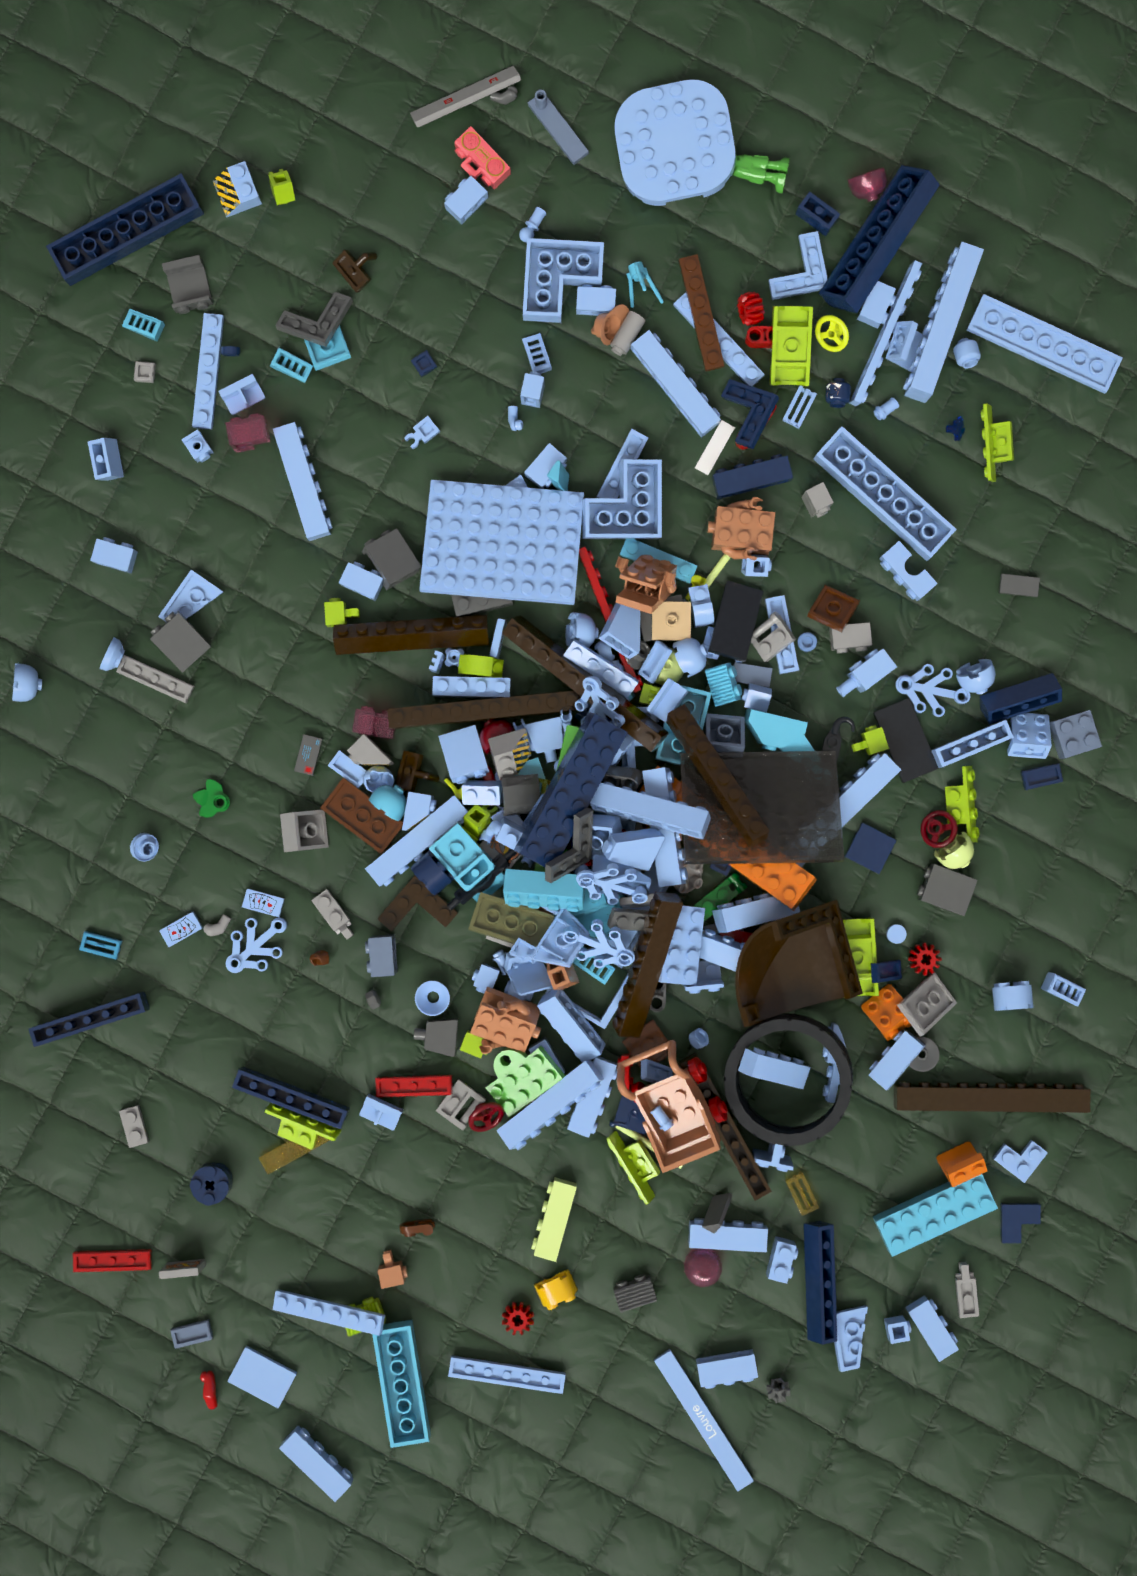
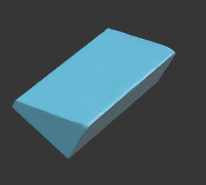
M558 460L547 474V477L557 490L568 491L569 474Z

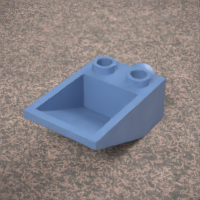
M594 854L591 869L583 864L574 870V874L577 875L583 870L592 872L604 870L611 863L619 866V874L616 876L624 875L625 870L634 868L609 861L605 855ZM636 870L637 879L635 881L619 883L632 888L643 886L648 894L651 878ZM606 876V877H603L602 879H607V878L616 877V876ZM595 885V887L601 889V894H604L602 887ZM613 890V892H616L618 895L632 896L629 894Z

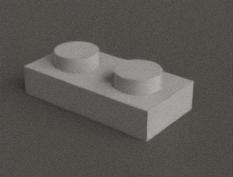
M136 1105L120 1110L119 1113L129 1148L150 1142L140 1106Z

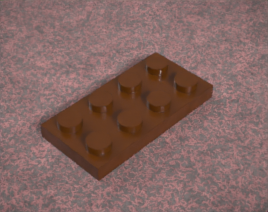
M342 778L320 809L377 852L383 854L402 829L403 822L388 817L382 809L378 810L371 804L368 795L345 778Z

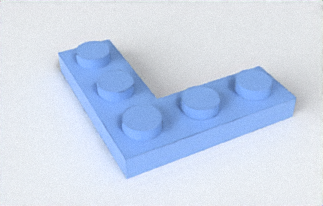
M818 231L798 236L805 269L804 273L769 279L768 283L772 300L816 292L822 289L828 279Z

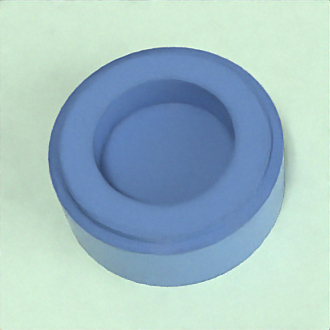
M806 632L799 636L797 645L801 651L810 652L816 647L817 639L812 633Z

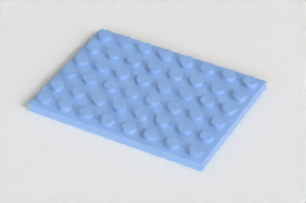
M431 480L420 592L574 605L584 492Z

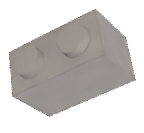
M824 482L806 490L801 497L811 518L817 516V518L824 516L831 510L830 507L834 503Z
M870 622L848 624L842 633L831 627L829 628L831 651L836 650L837 654L848 653V649H856V652L867 651V647L872 646Z

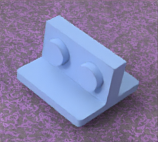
M769 1143L768 1151L753 1148L752 1154L757 1165L765 1168L773 1166L783 1172L793 1171L794 1165L791 1157L784 1155L785 1147L783 1145Z

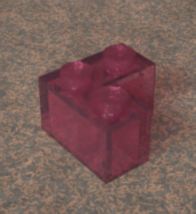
M251 414L246 419L236 417L230 419V422H225L229 445L236 453L254 450V445L271 442L267 420L264 415Z
M361 706V710L356 709L352 732L394 740L396 729L389 730L387 711L382 710V714L376 713L375 709Z

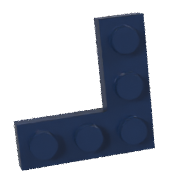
M729 379L721 397L751 408L735 442L754 449L779 397L776 394Z

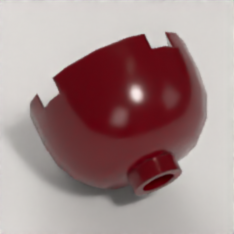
M491 719L484 724L485 727L482 729L479 739L485 754L488 755V752L491 754L489 738L515 731L511 723L506 720Z

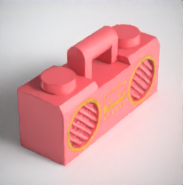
M469 127L454 142L456 154L461 159H466L461 164V167L474 179L481 175V180L486 186H491L495 190L511 175L510 167L472 127ZM471 162L476 166L477 170L470 165Z

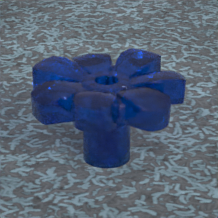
M958 416L953 421V425L946 426V433L954 434L955 441H960L965 433V428H962L964 426L963 418Z

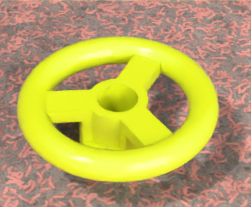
M833 315L823 316L817 321L815 336L818 343L824 349L831 352L843 350L849 341V332L845 323ZM830 321L829 329L826 332H821L822 324ZM829 338L834 340L838 346H831L823 339Z

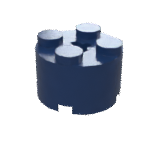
M430 850L411 866V870L416 877L426 885L425 887L433 895L438 894L454 880L452 874Z
M206 1163L195 1172L191 1179L190 1189L197 1201L207 1206L221 1202L232 1189V1173L222 1163ZM213 1180L215 1184L210 1186L209 1182Z

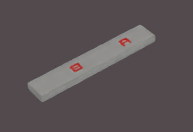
M511 66L411 112L410 115L417 127L423 126L521 80L520 75L515 67Z

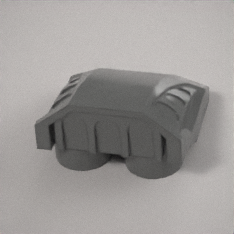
M538 774L500 777L503 789V816L529 814L540 798Z

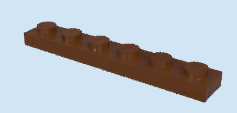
M698 254L679 258L681 274L705 372L723 368L725 365Z

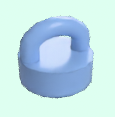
M698 1028L689 1034V1041L695 1049H701L708 1045L709 1037L703 1029Z

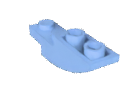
M831 1022V1027L828 1026V1028L839 1037L845 1046L839 1026ZM823 1047L822 1057H825L824 1060L827 1063H831L826 1072V1077H829L828 1084L824 1085L823 1096H825L827 1102L835 1103L838 1084L840 1085V1075L832 1055Z

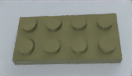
M480 892L468 930L511 944H515L517 939L520 938L537 947L553 922L554 915L523 905L511 907L505 904L504 899Z

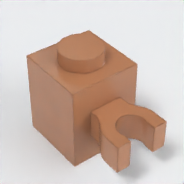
M392 1250L384 1251L382 1255L385 1264L378 1267L381 1289L404 1284L408 1277L407 1267L403 1266L402 1261L393 1262Z

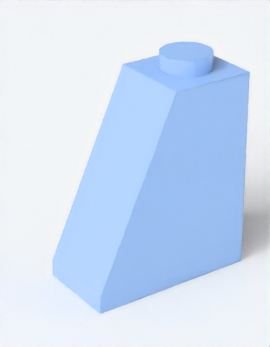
M616 603L599 639L628 659H631L640 652V610Z
M657 828L610 834L603 844L602 852L609 861L649 871L665 837Z

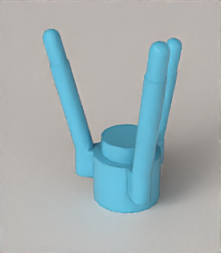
M635 262L628 266L629 273L626 274L629 283L630 307H634L633 279L635 282L640 281L643 291H646L643 280L645 277L660 303H664L643 263Z

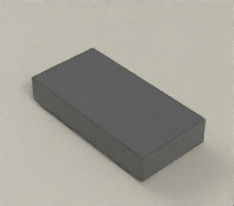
M1000 574L998 593L1038 597L1040 578Z

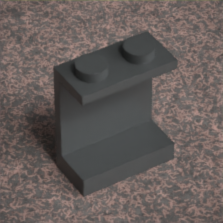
M200 255L162 263L172 295L173 304L171 305L176 313L186 314L192 309L203 310L207 309L209 305H213L204 263Z

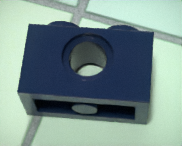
M810 191L796 211L798 217L824 236L828 235L840 216V213Z

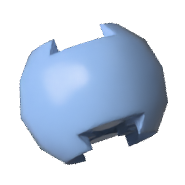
M600 641L594 646L595 650L608 661L615 659V655L612 654V647L605 642Z

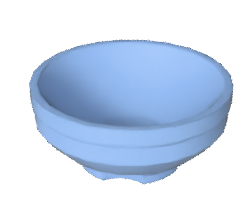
M113 637L99 669L109 671L118 668L125 653L119 639Z
M427 981L421 984L415 994L417 1008L429 1016L443 1013L450 1002V994L447 987L438 981ZM432 991L437 992L439 995V1000L435 1003H431L428 1000V994Z

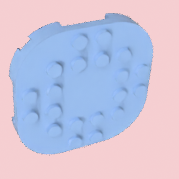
M684 80L646 88L632 94L619 108L615 119V136L623 180L629 192L642 200L643 203L663 206L666 205V202L700 195L707 197L721 190L730 176H732L736 155L729 110L723 95L713 85L700 80Z

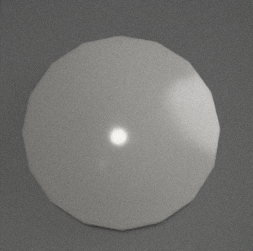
M687 857L683 860V866L687 869L688 873L686 884L674 886L676 891L680 893H688L695 888L699 889L703 884L701 879L703 862L695 857Z

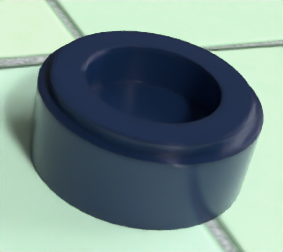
M223 346L221 347V354L223 356H239L240 347Z

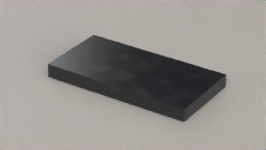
M726 581L708 652L745 663L763 591L732 581Z
M910 698L873 712L879 728H883L891 758L901 769L898 775L902 783L939 769Z

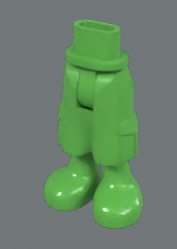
M736 155V163L732 175L756 184H763L765 181H769L775 185L776 192L783 194L790 158L784 157L778 161H769L768 156ZM767 169H772L778 171L779 173H771L766 171Z

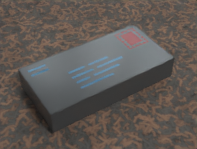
M303 734L294 769L295 772L314 776L323 739Z

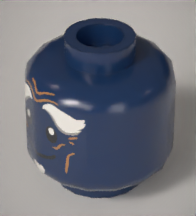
M834 378L833 382L826 385L825 400L830 404V407L843 408L845 404L850 402L851 385L844 382L843 378Z

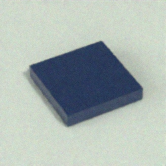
M861 823L844 857L880 874L897 840Z

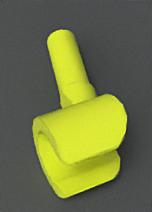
M694 575L691 578V587L705 585L706 578ZM689 592L685 597L687 600H690Z
M446 778L444 782L452 789L455 796L462 800V788L457 790L456 786Z

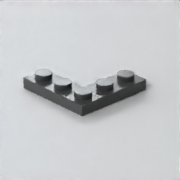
M334 292L317 322L284 310L275 326L279 331L327 347L352 305L353 300L349 296Z
M587 807L574 815L573 848L545 864V881L552 883L591 860L592 809Z
M612 907L607 925L609 928L619 927L622 930L641 931L642 933L644 920L648 916L649 911ZM638 939V942H637L635 951L637 950V947H638V944H639V939Z

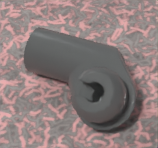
M510 86L504 93H492L490 100L507 105L517 98L518 90L516 87Z

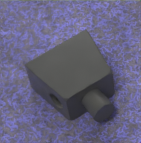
M459 1018L428 1020L426 1029L415 1028L414 1040H425V1050L455 1057Z

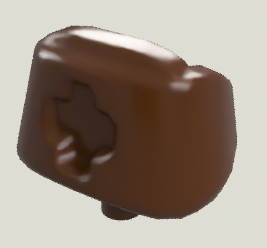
M319 950L310 955V962L314 966L329 964V953Z

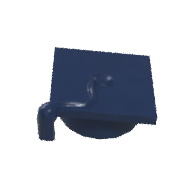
M622 1095L614 1121L610 1120L609 1125L611 1127L616 1125L642 1134L646 1133L642 1125L645 1119L638 1105Z

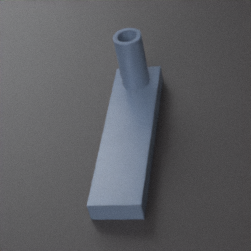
M543 90L536 91L535 97L528 102L529 108L571 163L575 165L587 156L589 151L548 99L546 92Z

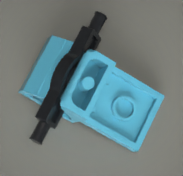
M459 823L454 825L429 847V850L461 886L454 893L455 898L446 904L451 911L458 904L464 905L471 898L477 902L480 892L492 895L504 884L505 873L503 870L510 865L508 861L517 854L516 851L510 849L504 855L499 853L494 859H491Z

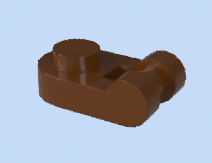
M432 1219L403 1222L399 1225L400 1233L404 1234L405 1237L415 1236L416 1233H423L429 1236L433 1233L435 1222Z

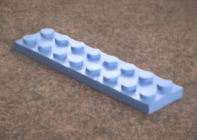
M985 294L982 295L966 330L1104 394L1107 393L1122 360V357Z

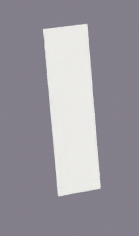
M721 420L695 467L697 470L709 475L735 427Z

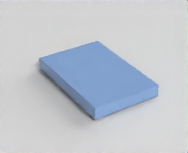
M246 1345L227 1382L279 1408L297 1372Z

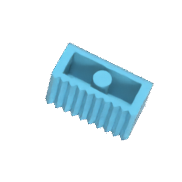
M725 663L705 670L715 707L741 700L742 689L736 682L737 672L731 663Z

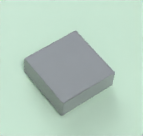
M136 361L134 381L154 383L156 364Z

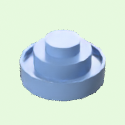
M149 833L138 834L131 841L130 845L132 856L143 862L153 859L159 849L157 839Z

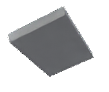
M934 972L927 976L897 1006L917 1034L923 1036L957 1002Z

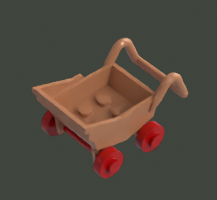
M674 1040L665 1042L617 1064V1087L625 1098L634 1101L638 1105L645 1119L642 1125L648 1135L662 1173L720 1150L721 1146L719 1143L721 1139L715 1127L714 1119L716 1122L721 1123L728 1118V1109L725 1102L716 1096L709 1099L708 1106L701 1090L697 1086V1084L707 1080L705 1064L698 1057L688 1060L687 1068L684 1070L680 1068L676 1060V1042ZM668 1049L669 1065L676 1075L652 1085L647 1084L646 1086L639 1081L632 1084L631 1091H629L624 1082L625 1067ZM659 1105L669 1119H673L672 1123L674 1125L665 1132L663 1129L660 1130V1125L650 1113Z

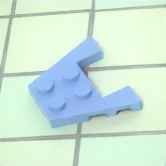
M542 907L556 915L537 947L518 938L509 953L515 957L570 968L584 943L579 941L573 944L566 943L563 940L564 929L568 926H575L581 934L590 936V933L567 909L549 910L547 907Z

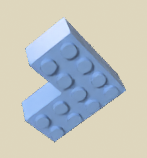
M527 238L523 321L561 323L563 285L582 286L589 284L593 287H601L604 242Z
M621 460L619 462V498H585L582 500V539L662 538V460Z

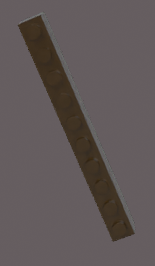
M519 615L511 618L502 634L582 697L585 691L583 680L593 675L563 656L565 650L524 617ZM601 681V688L619 701V706L613 711L625 718V723L620 728L628 732L631 737L650 752L659 748L669 732L620 693ZM592 697L588 700L591 705L593 704ZM600 697L601 701L606 704V701Z
M575 691L391 708L387 709L388 727L391 730L560 713V710L569 712V709L573 712L578 711L575 708V702L581 696Z
M900 1081L899 1085H894V1108L898 1111L1090 1113L1091 1089L1084 1087V1084L1073 1083L1072 1087H1065L1063 1083H1053V1086H1046L1045 1083H1034V1086H1026V1083H1015V1086H1007V1083L997 1082L995 1086H988V1083L977 1082L976 1085H969L967 1082H957V1085H949V1082H938V1085H930V1082H918V1085H911V1082Z

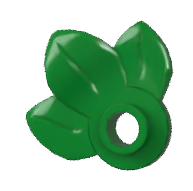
M207 779L206 789L193 794L195 801L202 806L199 811V815L202 817H213L217 812H224L230 806V798L223 793L222 785L212 779ZM219 799L224 800V804L222 806L218 805Z

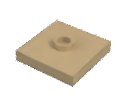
M663 602L652 613V641H679L691 638V602Z

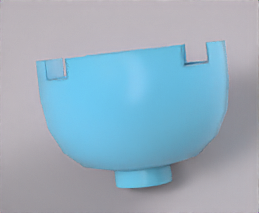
M382 785L371 794L369 798L371 804L378 810L382 809L386 812L385 815L393 820L399 821L405 814L407 798L403 795L405 791L398 785L394 787Z

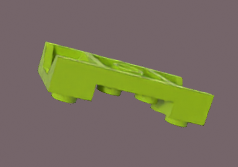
M773 306L770 385L809 386L812 306Z
M874 918L845 919L843 923L863 994L858 996H879L878 983H872L871 963H877Z

